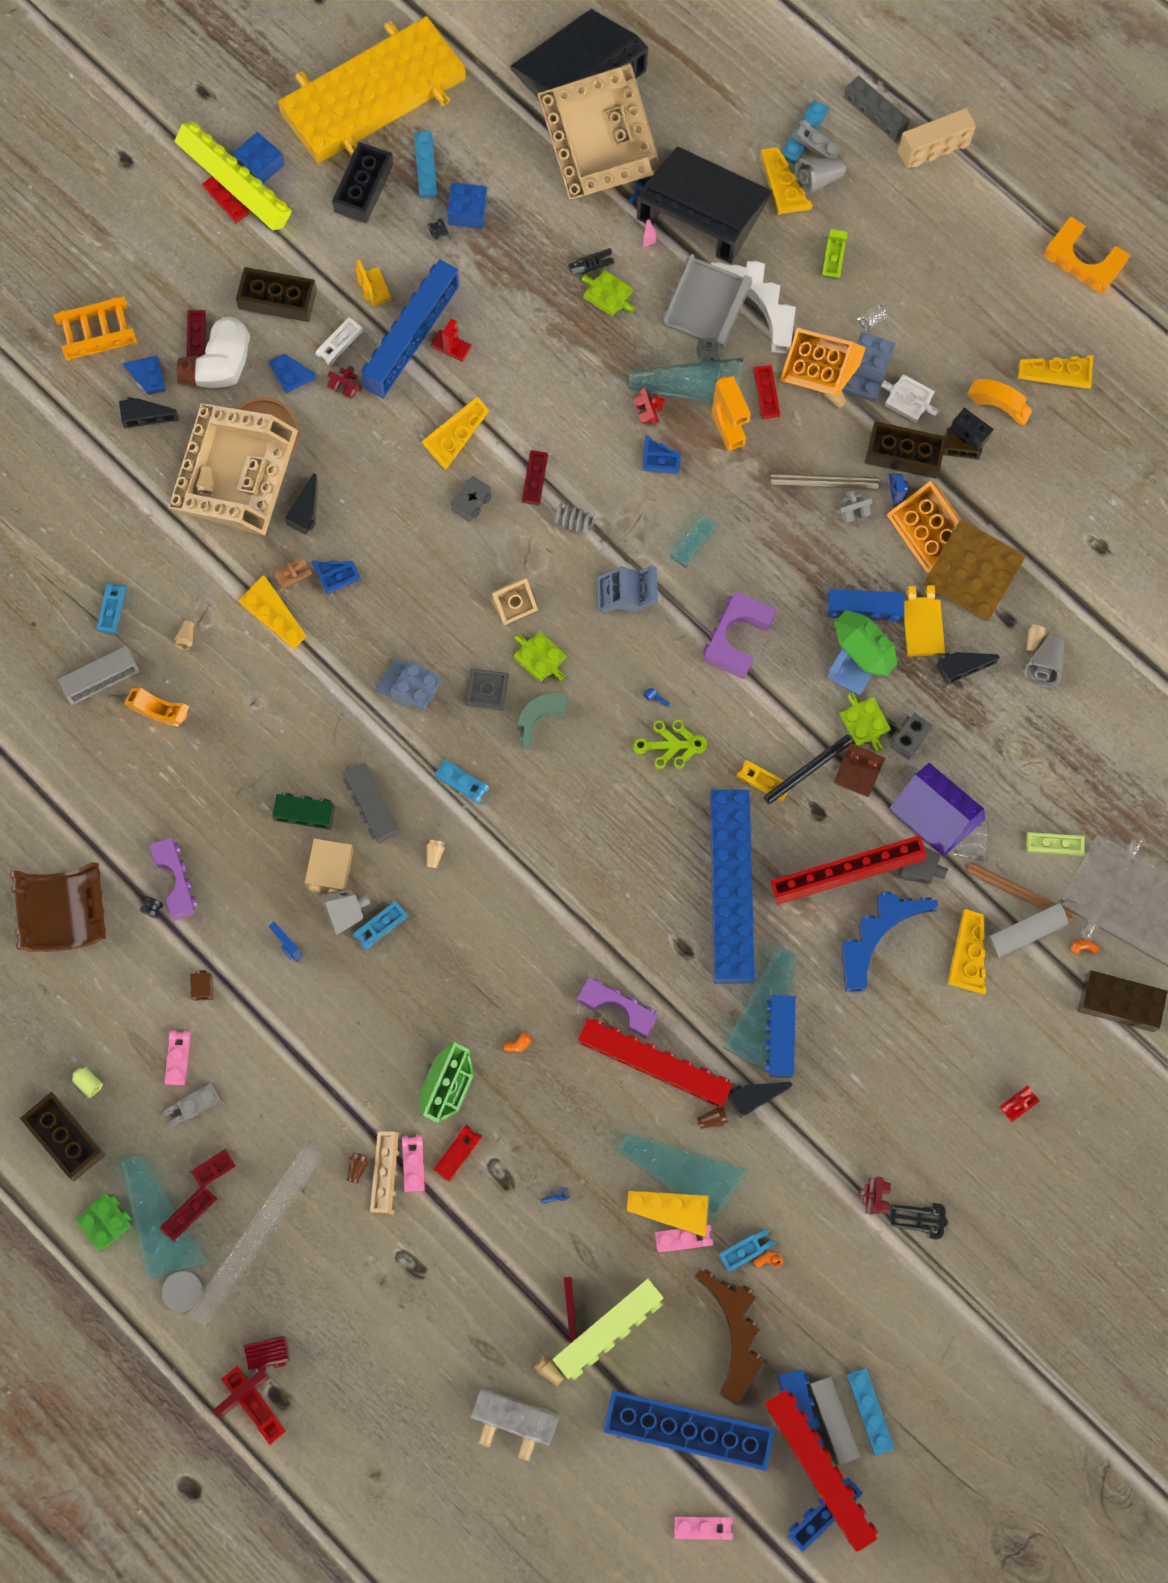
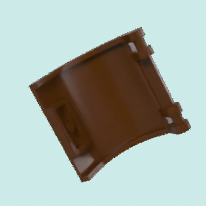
M91 862L79 869L57 874H26L22 871L10 872V879L13 880L11 890L12 893H15L18 929H15V935L18 937V942L16 943L17 950H26L28 952L64 951L86 947L106 939L104 908L102 904L103 893L100 884L101 873L98 863Z

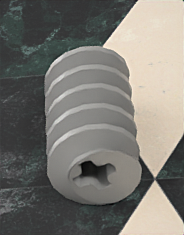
M561 502L555 515V525H559L562 522V527L566 528L569 524V530H573L576 527V532L580 533L583 529V535L586 536L594 525L596 514L592 518H590V512L583 516L582 509L576 513V507H573L570 511L569 504L562 508Z

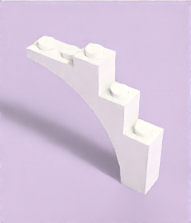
M747 261L746 267L725 265L720 262L711 263V265L744 277L747 275L752 277V284L747 295L759 306L767 320L771 334V352L788 354L791 347L796 307L789 304L778 305L780 285L772 282L763 283L765 263Z

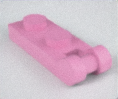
M170 1029L165 1085L186 1086L191 1030L177 1032L176 1029ZM177 1039L183 1040V1045H176Z
M417 1134L416 1137L402 1135L404 1192L425 1191L422 1134ZM409 1145H416L417 1150L409 1151Z
M707 1225L706 1237L702 1236L703 1240L697 1241L696 1234L682 1229L655 1232L657 1253L713 1246V1239L710 1238L711 1225Z
M674 1517V1539L733 1540V1533H731L733 1518ZM717 1524H723V1533L717 1532Z

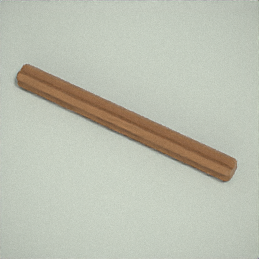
M970 862L966 868V872L1043 910L1056 905V903L973 862ZM1063 907L1068 922H1070L1074 912Z

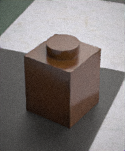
M206 970L195 971L196 974H190L191 998L193 1001L213 1000V976L211 973H207Z

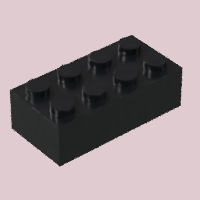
M362 142L358 143L332 200L335 213L364 223L368 222L393 167L391 152Z

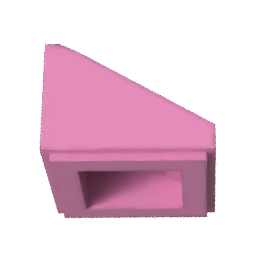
M651 220L646 222L643 247L656 242L657 233Z

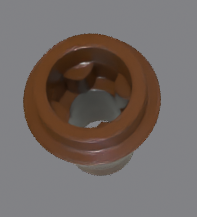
M717 1107L703 1116L697 1117L701 1129L724 1126L725 1123H728L723 1107Z
M352 1153V1157H349L347 1181L359 1183L369 1163L367 1162L368 1156Z

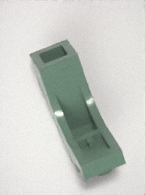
M544 694L533 699L524 707L517 723V730L520 731L519 743H522V749L530 750L533 728L539 720L550 716L565 718L567 694Z

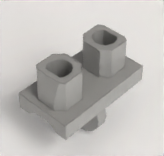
M852 490L847 491V497L843 498L842 501L844 504L849 502L850 505L836 509L837 515L841 514L844 523L855 520L853 510L857 508L861 518L871 515L870 504L873 503L872 499L856 502L857 499H861V494L854 495Z

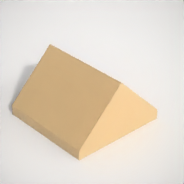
M526 577L491 592L492 602L504 625L538 611Z

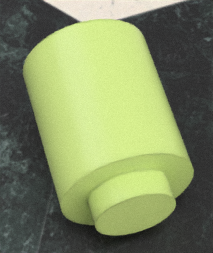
M79 1067L72 1074V1082L88 1098L94 1096L103 1086V1083L87 1067L83 1069Z

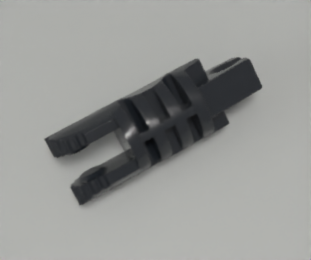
M608 248L581 257L577 261L568 264L570 273L572 275L585 274L597 270V268L600 269L614 264V259L611 257L602 259L611 255L612 249Z

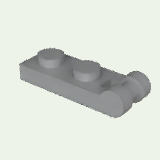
M801 120L798 125L799 128L792 135L793 138L821 158L836 159L842 148L812 128L807 121Z

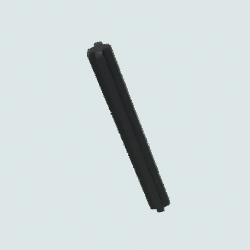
M847 734L765 794L763 798L766 803L772 804L846 749L853 742L851 736Z

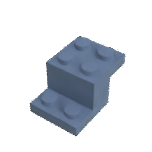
M861 331L857 344L866 349L860 366L842 391L875 402L896 343Z
M621 566L598 576V612L604 614L614 609H620L634 613L658 603L657 567L649 566L637 571Z
M395 658L376 687V691L407 709L413 705L424 711L442 683L443 678L412 660L405 664Z

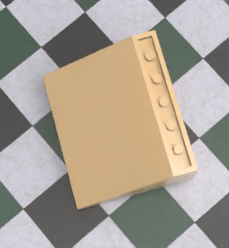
M631 63L538 93L569 200L651 176L660 167Z
M201 403L168 508L242 531L265 536L298 430L273 415ZM203 466L212 468L215 490H213L211 495H200L196 489L201 467Z

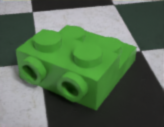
M105 1193L90 1205L87 1211L75 1219L99 1252L103 1251L133 1227L130 1222L132 1217L126 1210L121 1211L118 1207L120 1202L113 1194L110 1196Z

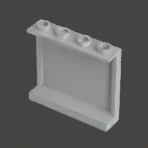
M691 254L690 259L687 258L684 263L683 269L685 271L683 275H679L676 285L678 287L676 292H672L669 302L671 304L668 309L664 310L662 315L664 325L698 339L716 337L717 346L725 348L751 287L752 277L747 275L744 277L696 259Z

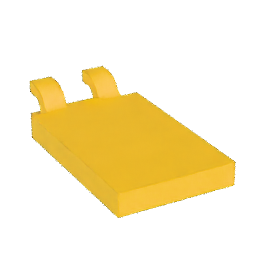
M935 585L927 586L925 597L916 598V586H908L906 591L907 601H904L903 621L907 657L945 654L940 599L935 600Z

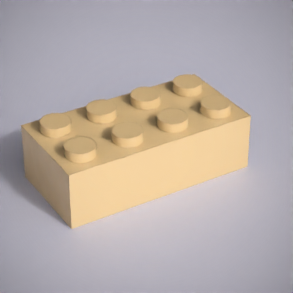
M964 108L903 132L898 153L907 169L918 167L923 162L933 161L941 155H948L956 149H964L969 146L976 124L968 109Z

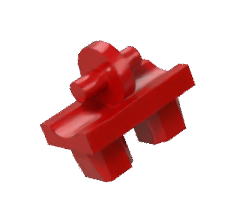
M646 388L641 389V394L633 398L638 409L646 407L645 411L638 413L640 421L643 424L653 422L655 425L660 423L655 409H657L658 413L663 411L662 406L665 405L664 398H658V395L654 394L652 395V400Z
M1027 1085L999 1106V1108L1012 1123L1039 1103L1040 1100Z

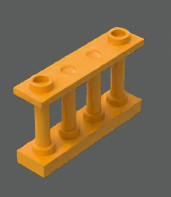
M124 296L114 297L111 300L68 311L62 310L53 314L57 325H63L67 344L61 347L66 360L137 343L133 328H127L123 309L128 308ZM116 311L120 331L110 333L105 314ZM98 316L103 335L93 338L87 318ZM80 320L85 339L74 342L70 323Z

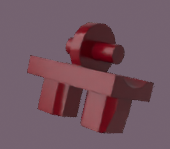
M349 366L347 369H340L339 373L343 374V377L331 371L327 375L330 377L327 387L337 392L341 383L345 384L346 387L342 395L353 399L356 392H361L363 388L350 381V379L356 380L358 375L353 373L354 367Z
M883 1177L869 1178V1183L864 1184V1191H858V1196L863 1197V1204L866 1205L865 1214L874 1215L889 1211V1203L881 1200L882 1194L890 1193L891 1183L883 1181Z

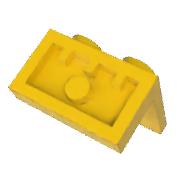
M360 259L356 260V279L359 287L362 286L365 301H369L371 307L391 301V295L379 267L364 271Z

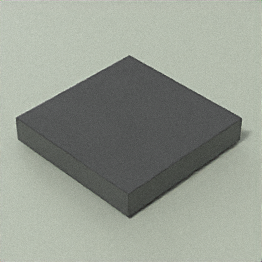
M471 669L466 706L504 711L509 673Z

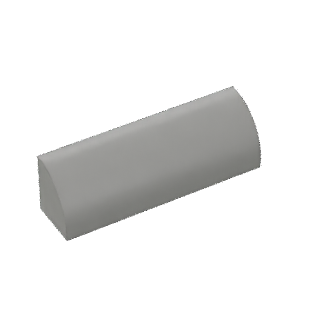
M125 646L57 680L72 706L140 671L129 649Z
M1058 903L987 938L997 958H1000L1068 926L1069 923L1061 903Z
M832 1376L811 1383L809 1388L837 1465H842L859 1458L860 1454Z

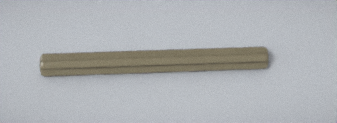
M770 474L771 485L878 488L880 483L878 477Z

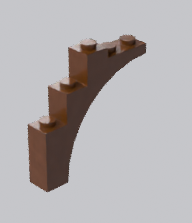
M700 1269L695 1278L707 1287L717 1299L726 1316L731 1335V1363L727 1378L719 1394L735 1405H738L764 1364L760 1360L762 1358L761 1355L753 1350L751 1352L747 1351L760 1331L757 1328L758 1324L750 1318L746 1320L743 1318L756 1297L752 1295L754 1291L745 1285L743 1287L738 1286L733 1292L731 1285L723 1280L721 1283L714 1279L715 1275L707 1269L704 1271Z

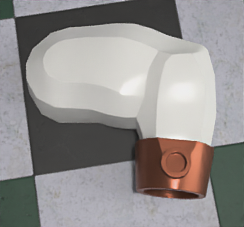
M224 317L216 321L211 329L210 341L206 346L205 355L201 357L178 358V384L206 388L235 385L239 380L247 358L248 343L250 341V333L247 327L234 317Z

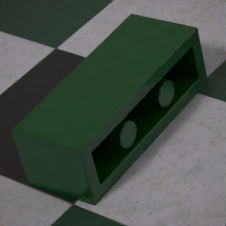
M290 793L276 794L272 817L277 822L331 830L335 806L331 800L321 798L319 801L312 800V797L304 795L299 798L293 797V794Z

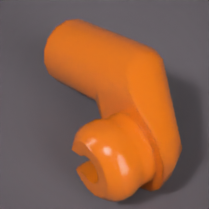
M1083 938L1075 940L1070 950L1074 954H1079L1081 950L1086 949L1096 955L1100 946Z
M522 1032L516 1042H505L504 1052L524 1051L531 1043L530 1034Z
M766 1250L754 1258L752 1262L757 1269L765 1263L780 1267L783 1264V1258L779 1253Z

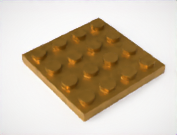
M960 519L923 585L926 587L935 585V592L989 621L1027 555Z

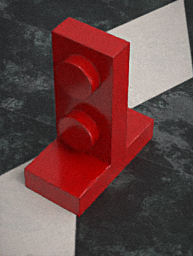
M453 319L449 320L443 331L439 329L431 343L432 348L461 362H464L472 348L471 344L458 338L457 321Z

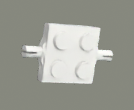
M904 374L895 385L885 380L881 385L882 388L890 391L885 406L917 423L925 411L934 416L939 411V409L929 405L935 391Z

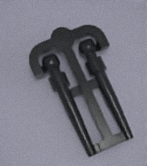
M933 1203V1209L931 1207L920 1208L892 1205L890 1226L922 1231L923 1233L931 1232L930 1239L937 1240L943 1236L944 1227L948 1225V1220L945 1218L946 1210L944 1206L939 1203ZM896 1209L916 1212L917 1217L896 1214ZM941 1210V1217L938 1219L922 1217V1213L923 1215L930 1216V1214H932L933 1216H939ZM895 1218L917 1221V1225L895 1223ZM921 1222L935 1223L940 1227V1230L937 1226L921 1225Z

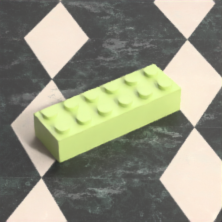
M647 1279L554 1357L552 1361L567 1380L570 1378L575 1380L583 1373L582 1368L588 1364L590 1367L599 1360L598 1354L602 1351L606 1354L615 1346L614 1341L618 1337L621 1340L631 1332L629 1329L635 1324L638 1327L647 1318L645 1314L649 1311L653 1314L663 1305L661 1303L663 1296Z

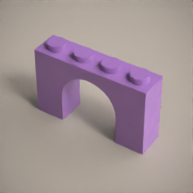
M736 591L733 597L730 596L726 603L728 608L726 612L721 613L718 619L720 625L718 629H713L710 636L712 641L710 645H705L702 654H704V662L745 680L752 665L753 657L731 647L727 642L725 633L732 625L742 622L749 623L768 632L777 609Z

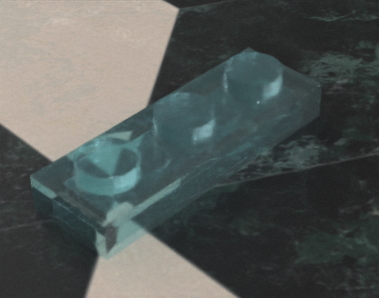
M703 514L674 550L670 558L686 568L718 528V523Z

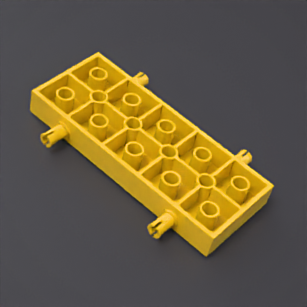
M427 16L401 31L398 30L393 21H389L390 25L387 22L384 25V29L390 35L389 38L310 82L303 71L300 72L302 76L299 73L296 74L295 80L300 84L301 88L278 100L280 113L317 164L345 148L352 157L357 147L355 144L357 141L436 97L441 106H445L444 102L446 105L449 103L450 98L444 91L466 79L465 66Z

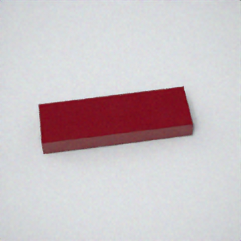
M187 310L186 357H201L205 355L206 310Z
M530 450L522 503L540 506L548 452Z
M206 1187L199 1188L160 1226L159 1230L174 1243L217 1201V1198Z
M564 1277L569 1341L578 1338L573 1285L571 1277Z
M260 1370L214 1408V1414L220 1419L223 1418L269 1380L268 1374Z

